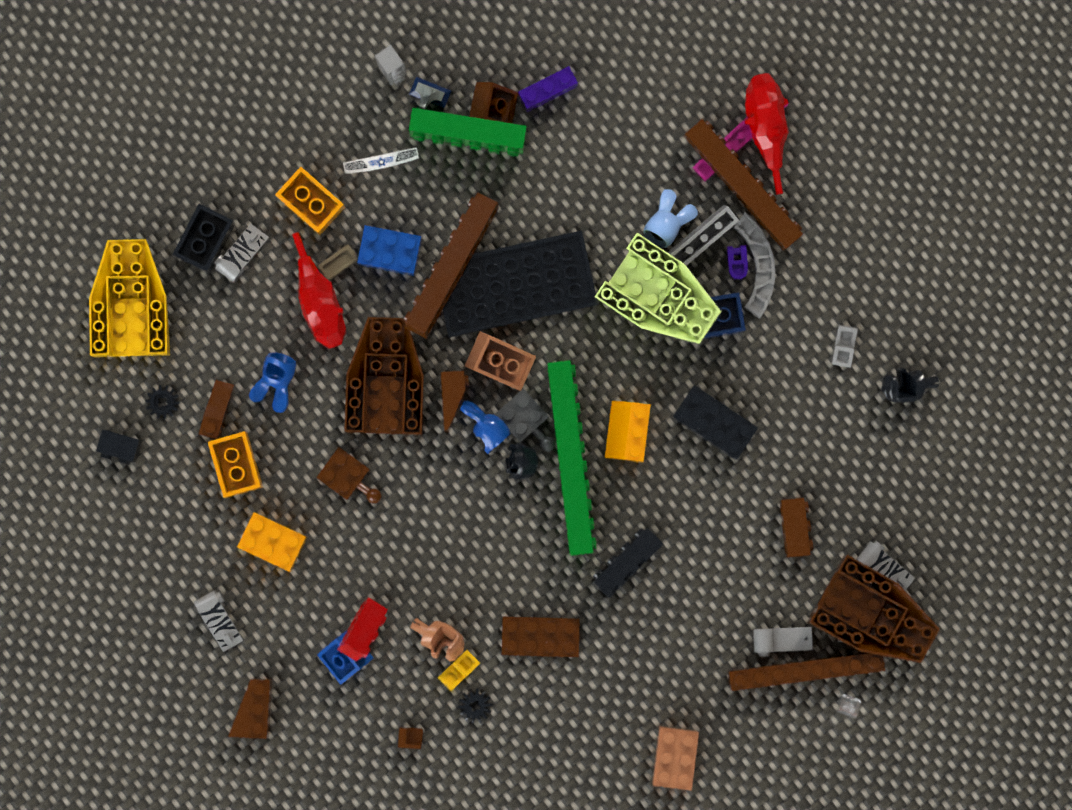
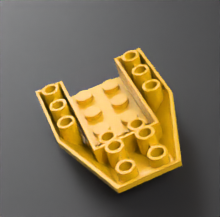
M146 239L107 240L89 297L90 356L170 355L167 296Z

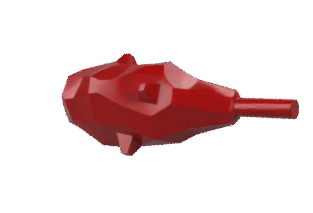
M769 73L755 75L746 89L745 110L748 118L745 120V124L749 125L754 144L760 150L767 168L772 170L775 194L779 195L783 194L779 169L782 167L783 147L789 133L784 112V106L788 104V100L783 97L779 85Z
M296 232L292 236L300 257L298 260V298L303 317L315 341L329 349L335 348L343 343L346 335V326L342 316L343 308L338 303L332 282L319 272L315 263L305 251L300 233Z

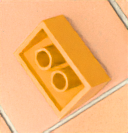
M623 401L611 402L605 458L644 462L651 404Z

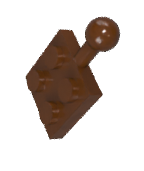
M340 447L337 448L316 477L347 501L356 489L363 492L368 502L372 504L378 503L382 498L381 492L378 489H370L362 483L370 469Z

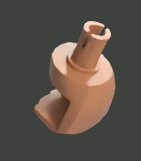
M418 618L412 622L410 628L423 636L421 645L431 649L432 658L438 659L441 650L445 646H449L445 656L448 661L456 660L463 653L464 638L451 625L435 621L428 626Z

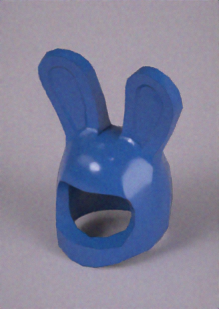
M269 353L263 362L262 378L249 393L250 400L253 402L262 401L270 387H274L273 410L277 413L286 411L288 407V385L294 376L296 361L282 353Z
M463 401L460 410L476 421L473 432L476 437H480L483 440L485 452L487 454L491 453L492 449L510 435L508 426L498 416L485 414L475 403Z

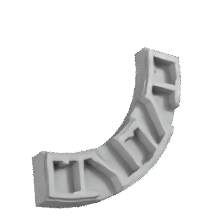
M745 212L733 227L747 242L752 252L756 269L754 289L744 308L760 319L773 293L775 261L770 243L762 229Z

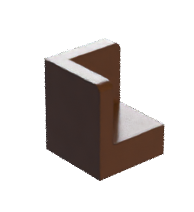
M400 727L398 748L421 749L423 729Z

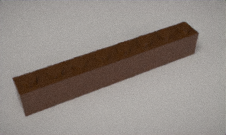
M701 119L683 137L782 250H786L803 235L801 226L796 221H791L788 217L790 214L784 207L780 208L776 204L777 199L775 196L763 189L764 184L760 179H755L750 174L752 171L745 163L741 164L738 160V154L733 149L729 150L727 148L725 139L721 135L717 136L712 131L714 127L711 123Z
M478 192L475 198L472 197L468 203L469 209L466 214L463 213L461 215L459 227L457 230L454 229L449 238L451 240L450 243L442 249L440 261L435 262L433 265L430 279L427 278L424 281L421 295L416 296L412 311H408L404 318L406 329L426 339L499 209L498 202Z
M866 652L729 670L727 673L729 688L731 691L880 672L885 671V665L882 655Z

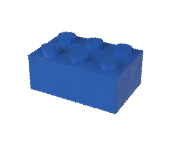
M365 225L357 263L360 266L415 276L422 237Z

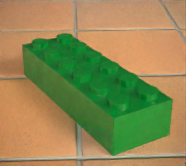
M412 108L409 133L410 137H413V140L424 142L425 139H429L435 144L443 145L444 142L451 143L453 147L462 148V145L470 146L472 150L481 151V148L489 149L488 152L499 154L500 151L508 152L507 155L518 157L519 154L523 155L527 126Z

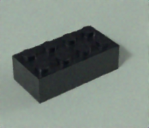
M695 385L672 416V419L733 460L738 459L758 427Z

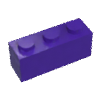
M568 66L519 91L518 97L526 112H529L578 87V82Z

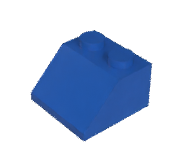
M347 630L317 654L340 685L374 659L369 652L365 658L362 657L356 662L337 650Z

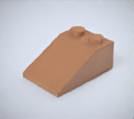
M479 332L465 367L521 391L536 356L486 333Z

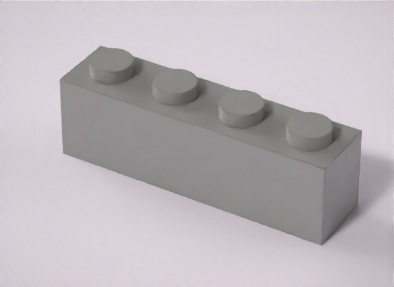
M723 205L667 253L687 266L733 227L739 219L728 206Z

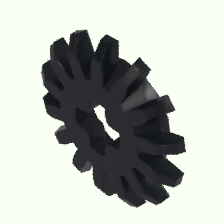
M158 385V391L153 387L154 393L147 394L151 399L145 400L146 403H150V406L146 407V409L152 408L153 411L150 414L158 413L156 417L158 419L161 414H163L164 419H167V413L171 417L173 416L172 409L178 411L174 405L180 404V401H175V398L179 397V395L173 396L172 394L175 389L169 392L168 385H166L165 390L162 389L161 385ZM166 397L167 406L162 405L159 407L158 404L160 402L158 399Z
M476 688V693L469 689L470 695L464 692L465 699L459 698L463 705L458 706V709L463 708L464 710L460 715H467L464 720L467 721L471 717V723H474L475 718H477L480 723L482 722L480 717L483 716L487 719L488 717L485 713L492 712L487 709L488 706H493L492 703H487V700L491 698L490 696L484 697L485 691L482 694H478V688ZM475 700L479 701L480 710L472 711V707L469 706L470 703H474Z

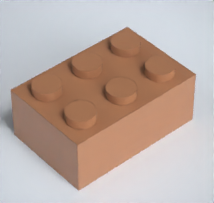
M659 726L652 779L653 786L692 791L698 731Z

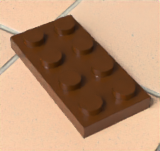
M503 616L502 655L579 657L580 618Z

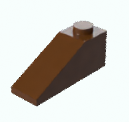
M215 381L203 416L199 435L213 439L221 438L234 384Z

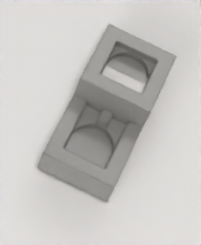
M838 325L832 358L833 365L851 368L858 328Z

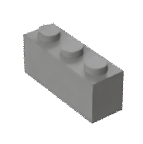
M391 45L375 55L378 67L390 85L394 83L397 85L405 80L404 76L407 74L404 63Z

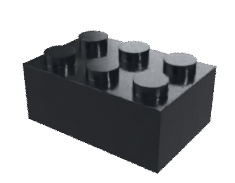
M199 203L173 255L210 274L236 223Z

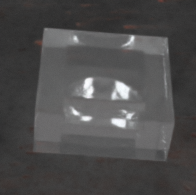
M842 694L838 712L856 718L861 700Z

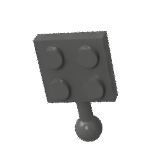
M525 389L521 390L495 413L496 416L505 422L510 432L520 443L533 433L540 441V447L543 451L550 452L554 449L555 441L553 438L546 437L538 428L549 416Z

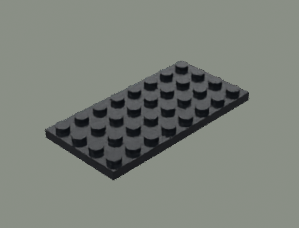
M582 230L473 254L443 308L448 337L451 338L598 306Z

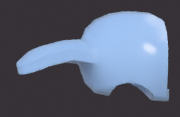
M669 189L662 192L659 210L649 219L643 231L644 237L660 248L670 246L677 237L681 226L690 222L698 215L696 207L691 204L686 205L676 216L670 211L676 200V194ZM651 232L657 234V235L660 236L663 240H657V239H655V238L652 236Z

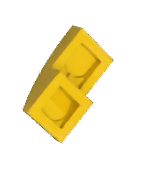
M466 650L437 678L451 692L480 662Z

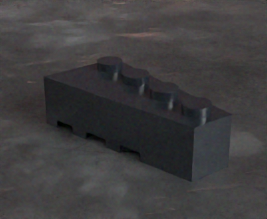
M648 527L645 530L643 528L638 530L634 534L636 539L631 544L627 541L620 548L622 553L618 557L613 555L606 562L609 566L604 571L600 568L593 575L595 579L592 582L609 599L663 545Z

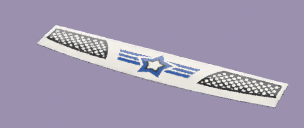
M417 148L345 162L343 165L345 174L399 165L418 159L419 156Z

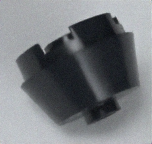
M522 443L511 444L508 447V450L511 451L509 458L505 459L506 473H510L509 479L519 481L533 477L538 466L535 449Z

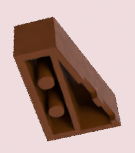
M250 679L228 737L269 738L272 679Z

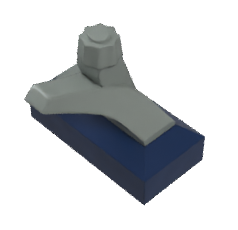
M416 77L409 95L420 99L418 109L425 110L429 103L445 109L452 91Z

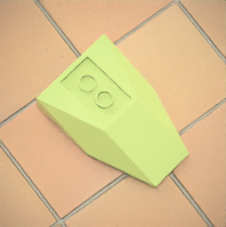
M636 233L626 248L629 250L628 254L609 283L606 281L603 283L595 298L642 329L700 344L721 313L720 309L684 263L639 233Z

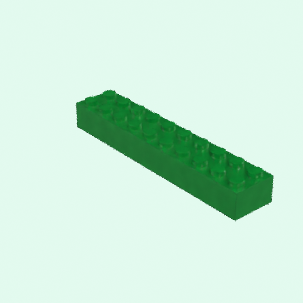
M571 360L547 363L569 554L570 556L593 553V549H597L596 538L591 536V530H594L593 518H589L592 504L591 499H587L586 492L590 491L589 480H585L584 473L587 472V462L582 460V453H585L584 441H580L579 435L583 433L582 422H578L577 415H580L581 412L580 404L575 402V396H578L577 383L573 384V377H576L575 364L571 365Z

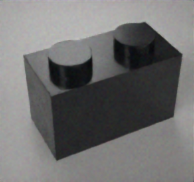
M102 429L96 452L101 453L100 457L111 460L112 456L119 458L118 462L130 465V462L136 463L142 440Z

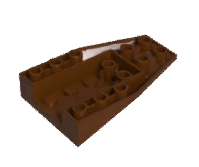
M367 318L347 371L344 432L422 435L424 376L411 331L406 329L404 318Z
M844 555L807 623L859 651L918 663L923 661L940 630L897 582L849 555Z

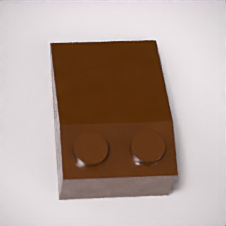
M464 371L441 372L445 432H450L466 394V388H469V376L465 375Z

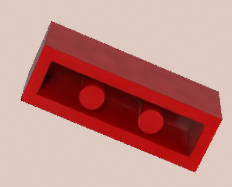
M368 597L358 609L337 650L356 662L362 657L365 658L370 652V643H373L379 634L377 632L378 628L382 627L387 619L385 614L388 609Z

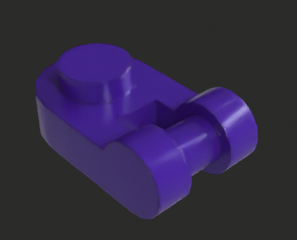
M741 245L740 248L727 246L729 275L735 280H741L748 273L746 245ZM734 255H740L741 260L734 261Z

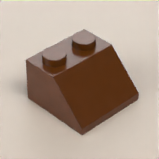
M476 82L469 117L512 124L518 92L493 82Z

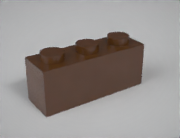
M804 498L779 500L786 558L811 555L810 551H813L812 539L809 540L808 532H811V523L806 518V513H809L808 501H805Z

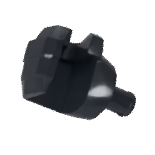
M899 367L896 369L897 379L891 374H886L883 377L881 391L886 399L891 402L909 403L921 399L925 389L938 388L939 384L935 383L939 382L937 376L924 378L920 370L907 372L905 368Z

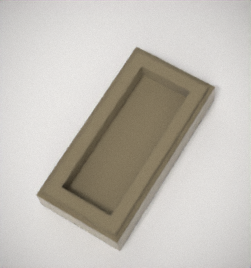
M347 244L320 263L318 268L325 278L331 281L358 261V257L349 244Z

